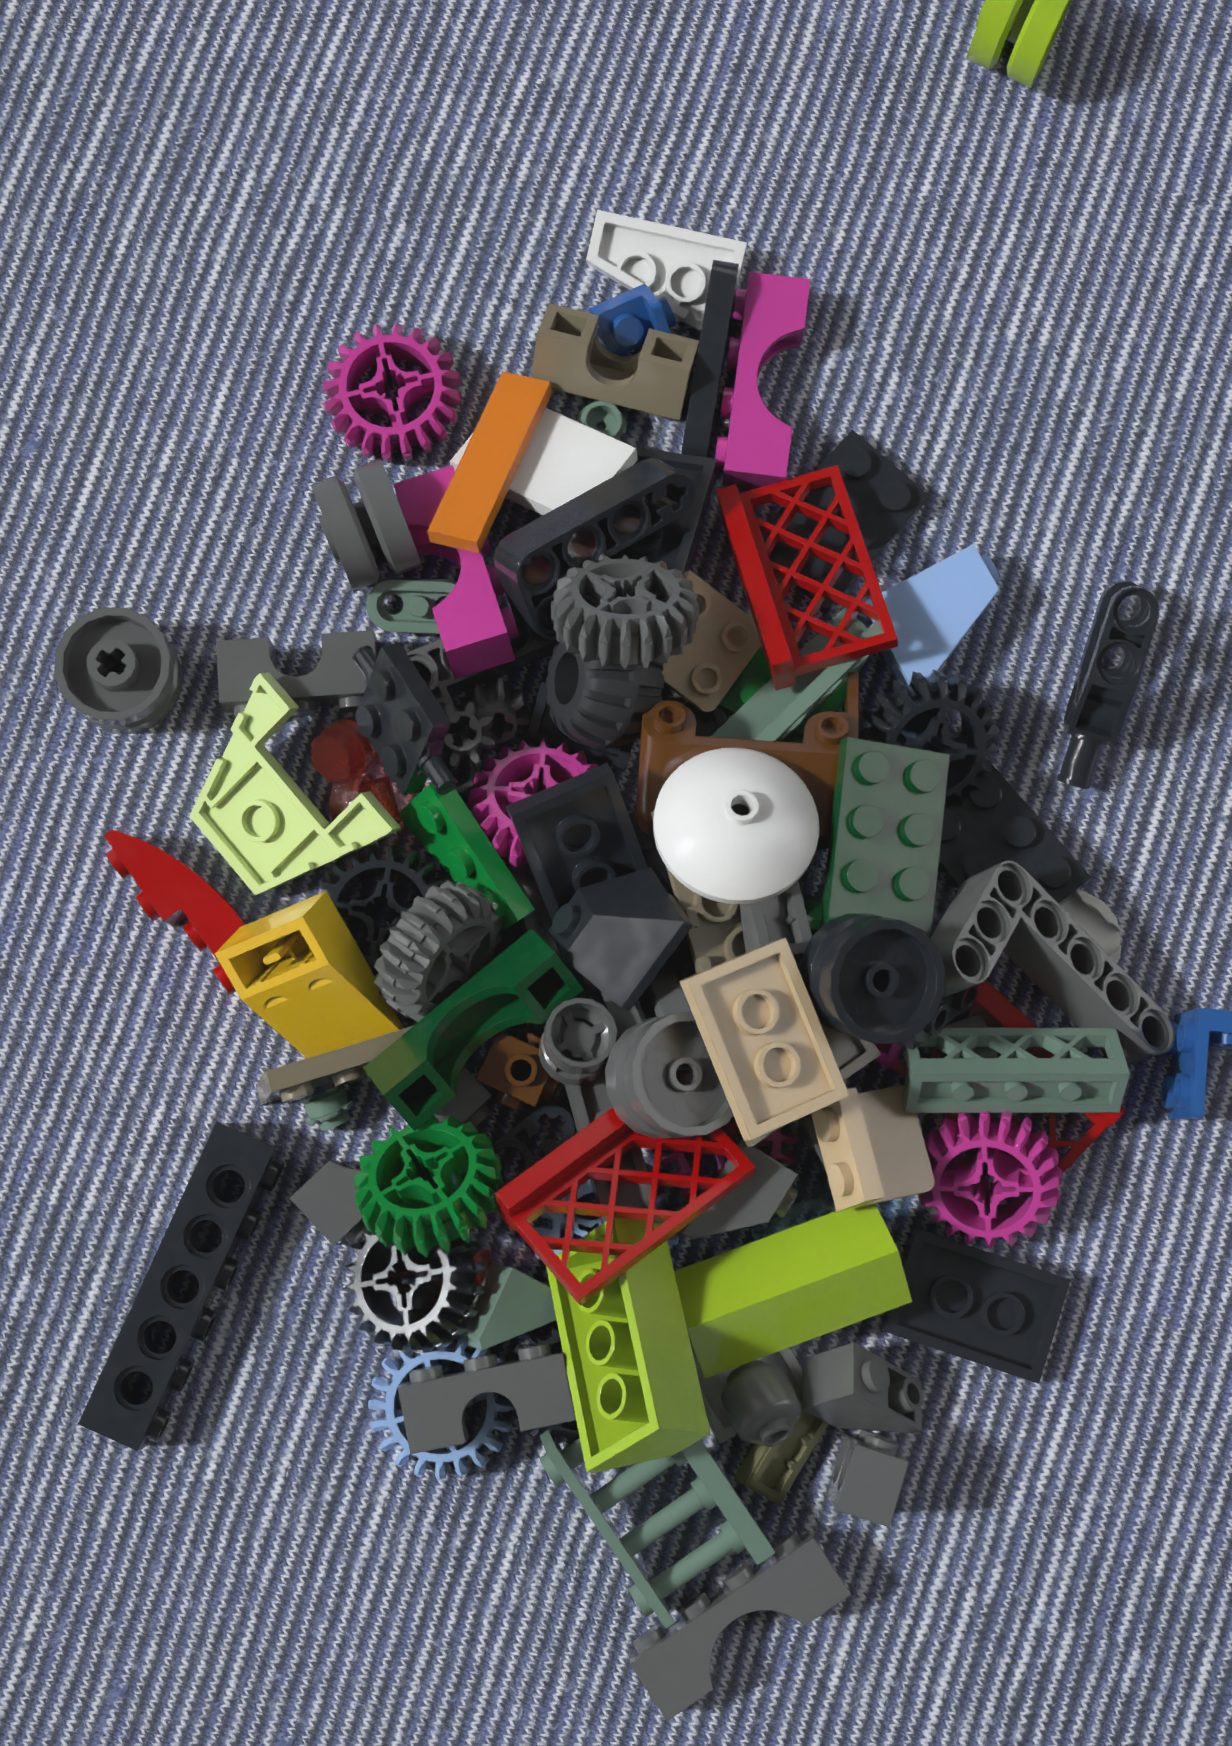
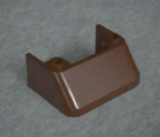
M848 672L841 712H821L812 716L805 725L803 743L695 736L696 718L693 712L679 702L659 700L648 712L642 713L636 802V822L640 829L654 837L651 812L655 810L656 802L664 783L680 765L694 756L710 750L745 748L776 758L793 770L804 782L813 797L819 818V837L816 849H829L840 740L846 737L858 739L859 672ZM735 804L731 807L734 813L741 816L750 813V810L742 804Z

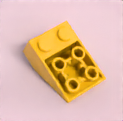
M327 891L240 927L215 953L241 1000L306 1058L404 1029L394 1009L386 1003V999L379 995L380 988L374 983L375 976Z

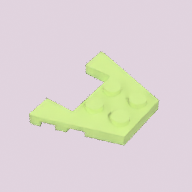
M270 672L259 673L255 677L249 689L253 693L245 710L238 713L230 729L233 735L223 756L216 759L189 816L254 895L266 893L387 837L400 828L399 824L371 791L361 793L330 824L266 749L264 744L299 709V706Z

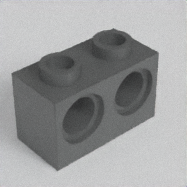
M863 1429L860 1431L859 1438L845 1434L826 1495L835 1510L890 1527L909 1461L897 1452L899 1445L892 1442L893 1439Z

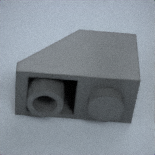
M854 1342L803 1358L802 1410L836 1428L912 1434L922 1431L921 1407L923 1405L921 1380Z

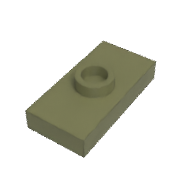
M792 1384L802 1405V1390ZM802 1410L798 1422L792 1427L793 1434L791 1437L773 1447H766L763 1443L754 1444L734 1478L753 1491L780 1505L828 1426V1423Z

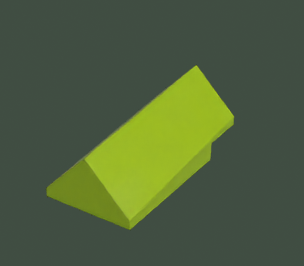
M876 1204L839 1212L834 1211L674 1271L688 1335L704 1378L912 1302L899 1251Z

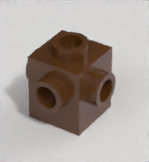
M501 1031L496 1034L476 1078L480 1083L496 1090L492 1100L518 1112H522L525 1103L536 1108L540 1098L551 1101L559 1081L551 1078L542 1066L539 1057L541 1038L525 1031L522 1032L519 1040ZM527 1063L532 1067L531 1076L527 1080L518 1081L514 1079L513 1069L517 1064Z

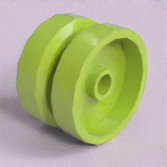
M985 0L975 25L977 28L966 59L990 70L999 63L1009 42H1011L1015 46L1007 64L1008 78L1031 88L1049 54L1072 0Z

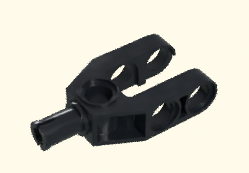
M1120 580L1114 582L1102 593L1078 666L1064 716V726L1067 729V734L1071 735L1060 774L1057 776L1058 781L1071 786L1089 789V782L1101 745H1107L1108 742L1115 743L1133 699L1159 619L1160 608L1155 596L1150 591L1131 581ZM1137 595L1139 609L1136 614L1125 620L1120 619L1118 609L1122 600L1128 596ZM1122 647L1123 659L1120 664L1112 669H1103L1102 658L1104 654L1111 648Z

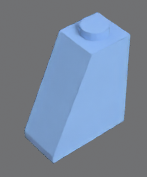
M974 544L882 592L898 638V647L881 651L880 653L895 680H900L905 686L910 685L913 671L920 672L928 679L933 669L936 671L941 669L999 590L996 583L1000 581L994 563L988 555L980 556ZM871 599L865 601V603L872 605ZM859 613L867 628L876 621Z

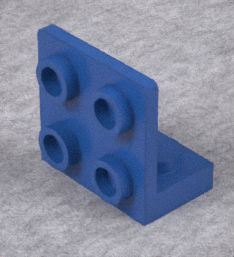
M1197 1008L1175 1014L1174 1023H1172L1175 1040L1173 1047L1166 1052V1054L1172 1055L1171 1076L1164 1077L1161 1089V1103L1163 1108H1168V1120L1203 1119L1208 1049L1232 1050V1011Z

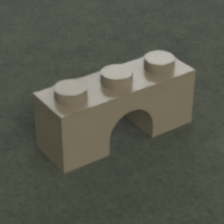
M549 303L537 332L531 373L532 378L550 381L553 391L568 392L644 411L656 417H667L680 421L690 389L699 345L698 340L649 328L643 348L639 353L632 356H619L606 350L598 339L597 326L599 315Z

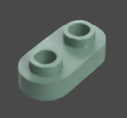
M385 578L379 581L369 592L366 601L367 614L373 624L385 631L440 634L432 608L436 606L438 598L448 596L457 582L450 579ZM390 594L400 596L404 604L403 609L398 612L390 611L385 605L386 596Z

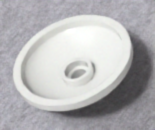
M720 748L701 753L687 760L666 780L656 802L653 832L658 852L664 864L685 887L713 901L727 904H751L778 896L802 877L817 847L819 818L816 805L808 788L787 765L759 751L745 748ZM735 804H742L750 810V813L741 816L734 813L731 807Z

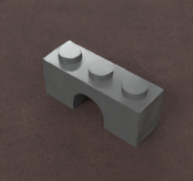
M374 630L321 634L322 656L320 662L313 671L299 677L287 676L277 670L276 649L269 637L216 641L219 703L227 713H234V718H236L238 713L244 712L253 693L249 689L255 677L259 673L270 672L299 706V709L292 716L314 715L318 713V707L338 706L341 712H357L367 685L365 683L366 678L353 661L352 656L360 647L369 645L372 647L376 657H378L379 642Z
M543 1343L517 1349L519 1355L517 1360L497 1363L496 1354H490L463 1360L464 1371L443 1375L442 1365L410 1371V1382L402 1383L398 1387L410 1454L466 1443L469 1438L465 1420L466 1407L473 1397L485 1392L502 1394L512 1402L517 1412L520 1431L576 1420L563 1350L552 1352L550 1343Z

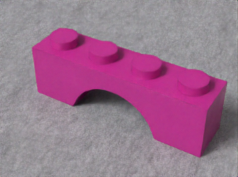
M749 272L747 290L736 289L733 320L742 321L741 337H730L726 369L736 370L734 388L724 387L720 418L730 419L728 437L718 436L715 453L717 467L724 468L722 485L731 486L736 484L737 487L756 489L786 480L792 427L778 420L766 408L758 391L757 378L763 367L774 356L785 350L801 346L811 279Z
M451 465L394 483L393 485L418 554H433L444 557L461 569L458 581L451 593L432 608L454 678L457 679L516 660L510 640L520 636L510 606L500 609L496 597L505 595V591L495 564L486 567L483 555L492 553L488 538H486L480 553L432 543L429 540L427 530L455 473L454 467Z

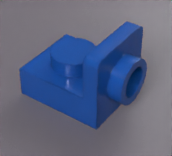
M642 284L589 308L591 314L599 315L597 333L602 346L607 351L619 356L643 346L649 328L671 333L669 328L676 326L674 314L666 298L661 297L658 299L646 284Z

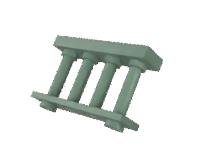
M549 1429L540 1435L546 1454L539 1459L547 1474L557 1487L564 1482L567 1483L635 1584L628 1590L645 1617H648L655 1612L666 1629L674 1624L675 1621L664 1598L730 1552L735 1550L739 1554L747 1549L757 1565L776 1553L702 1439L675 1455L634 1464L592 1493L575 1469L584 1462L580 1438L562 1450ZM689 1462L698 1476L697 1479L690 1483L693 1488L621 1537L605 1512L674 1464H677L680 1468ZM715 1506H718L727 1519L726 1522L719 1526L722 1531L651 1580L634 1555L704 1507L710 1511Z

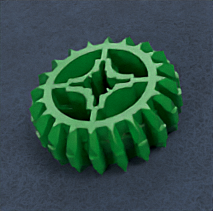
M452 1114L440 1123L439 1119L433 1115L415 1131L409 1125L401 1131H397L389 1126V1139L386 1141L372 1140L371 1150L373 1154L360 1157L361 1172L354 1175V1187L357 1191L354 1194L356 1197V1207L360 1215H363L362 1220L367 1230L371 1231L372 1235H377L378 1240L386 1248L395 1244L397 1250H400L404 1256L416 1246L418 1252L427 1257L432 1247L440 1245L441 1249L449 1254L451 1241L460 1238L469 1244L471 1236L469 1230L473 1227L486 1229L487 1217L485 1214L498 1212L495 1193L503 1188L504 1185L501 1177L502 1164L498 1154H495L490 1139L486 1137L485 1133L479 1134L478 1129L473 1126L471 1121L461 1125L460 1121Z

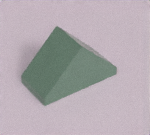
M492 1262L481 1284L487 1291L482 1295H476L473 1301L480 1310V1313L475 1316H466L465 1322L468 1331L459 1335L464 1344L484 1350L555 1321L556 1315L550 1287L514 1268Z

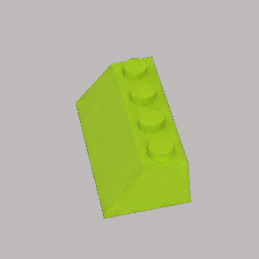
M614 1218L612 1243L635 1245L645 1237L647 1221ZM607 1221L579 1240L604 1242ZM654 1223L653 1230L656 1229V1228H657L658 1226H660L661 1224H660V1223ZM664 1242L581 1306L546 1266L586 1472L597 1473L672 1456L711 1434L668 1242ZM570 1251L568 1269L583 1284L601 1270L603 1254ZM562 1252L557 1255L560 1260L562 1259ZM610 1255L609 1263L619 1256Z

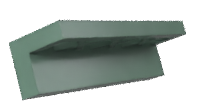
M846 607L842 609L828 624L837 628L848 609ZM855 618L847 633L864 639L882 634L878 621H875L867 628L859 619ZM818 633L800 650L801 657L823 651L831 638ZM874 654L795 676V686L777 691L771 678L711 737L785 742L846 682L848 672H857Z
M943 1028L939 1034L932 1035L914 1050L902 1045L907 1068L902 1093L905 1113H980L982 1111H989V1113H1003L1005 1111L1012 1113L1120 1112L1130 1076L1116 1028ZM918 1047H936L948 1055L944 1058H920ZM975 1047H990L1000 1053L1001 1056L999 1058H982L972 1050ZM1028 1047H1043L1055 1054V1056L1052 1058H1036L1025 1050ZM1081 1047H1105L1108 1058H1090L1078 1050Z

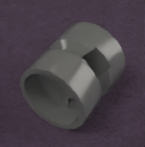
M574 998L564 1001L557 1006L546 1022L539 1046V1057L542 1066L551 1078L563 1084L581 1085L591 1082L600 1075L608 1061L611 1048L616 1043L617 1028L613 1016L603 1005L592 999Z

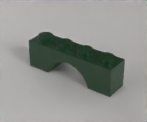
M530 929L363 1067V1069L383 1096L415 1131L457 1096V1082L462 1068L470 1056L485 1041L498 1032L522 1023L542 1025L549 1019L552 1011L564 1001L573 999L584 989L556 952L536 932Z

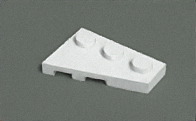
M597 210L586 262L587 265L629 290L646 284L658 299L661 297L666 298L675 318L701 333L713 260L739 264L732 304L733 309L747 242Z

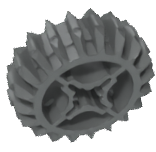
M626 555L622 559H610L604 556L601 562L596 563L586 560L583 561V568L574 567L568 569L567 576L559 579L557 582L554 601L551 602V619L554 620L557 641L566 645L568 653H580L583 662L598 660L601 661L603 668L610 664L622 665L624 669L628 665L635 664L648 668L651 661L667 663L669 655L683 654L684 646L692 643L699 613V604L696 603L697 594L693 592L692 581L684 579L680 570H668L666 562L661 561L653 564L648 562L646 556L639 560L628 559Z
M446 881L440 887L434 885L430 887L424 898L419 896L414 898L413 906L407 912H401V919L397 925L389 928L391 935L388 941L380 945L379 949L383 955L376 961L374 966L378 971L374 983L380 988L379 995L386 999V1003L405 1017H411L419 1022L496 958L494 949L502 940V935L499 931L502 929L503 921L499 920L497 922L499 914L496 916L491 910V902L484 898V894L473 886H467L461 881L456 884Z

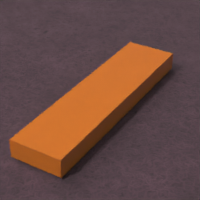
M502 371L427 530L430 542L480 553L552 395L550 381Z

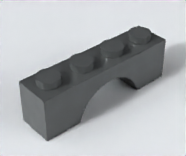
M464 1066L457 1082V1096L435 1113L434 1116L442 1123L453 1114L460 1121L461 1125L471 1121L473 1126L478 1128L493 1113L487 1106L492 1101L493 1096ZM328 1161L289 1199L333 1246L340 1245L345 1239L351 1245L365 1235L362 1229L365 1226L362 1220L363 1215H360L356 1207V1197L354 1195L357 1192L354 1187V1175L361 1172V1170L349 1168L335 1161Z
M797 1531L785 1535L772 1545L776 1552L773 1556L757 1567H754L752 1562L743 1564L724 1579L727 1587L710 1599L706 1593L698 1595L678 1611L682 1618L664 1630L660 1624H657L634 1640L633 1644L636 1650L629 1654L630 1665L666 1721H669L713 1690L710 1674L711 1654L719 1635L732 1621L750 1612L771 1610L791 1616L806 1626L851 1595L810 1531H807L802 1536H799Z

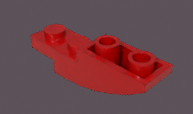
M114 829L104 834V837L112 847L110 851L105 853L108 860L123 879L129 875L134 878L142 890L135 897L149 918L154 922L161 917L164 922L173 927L187 917L189 922L182 927L200 952L209 948L217 959L215 953L240 927L247 925L237 910L214 887L173 856L137 837ZM219 962V965L212 970L224 988L232 995L236 990Z

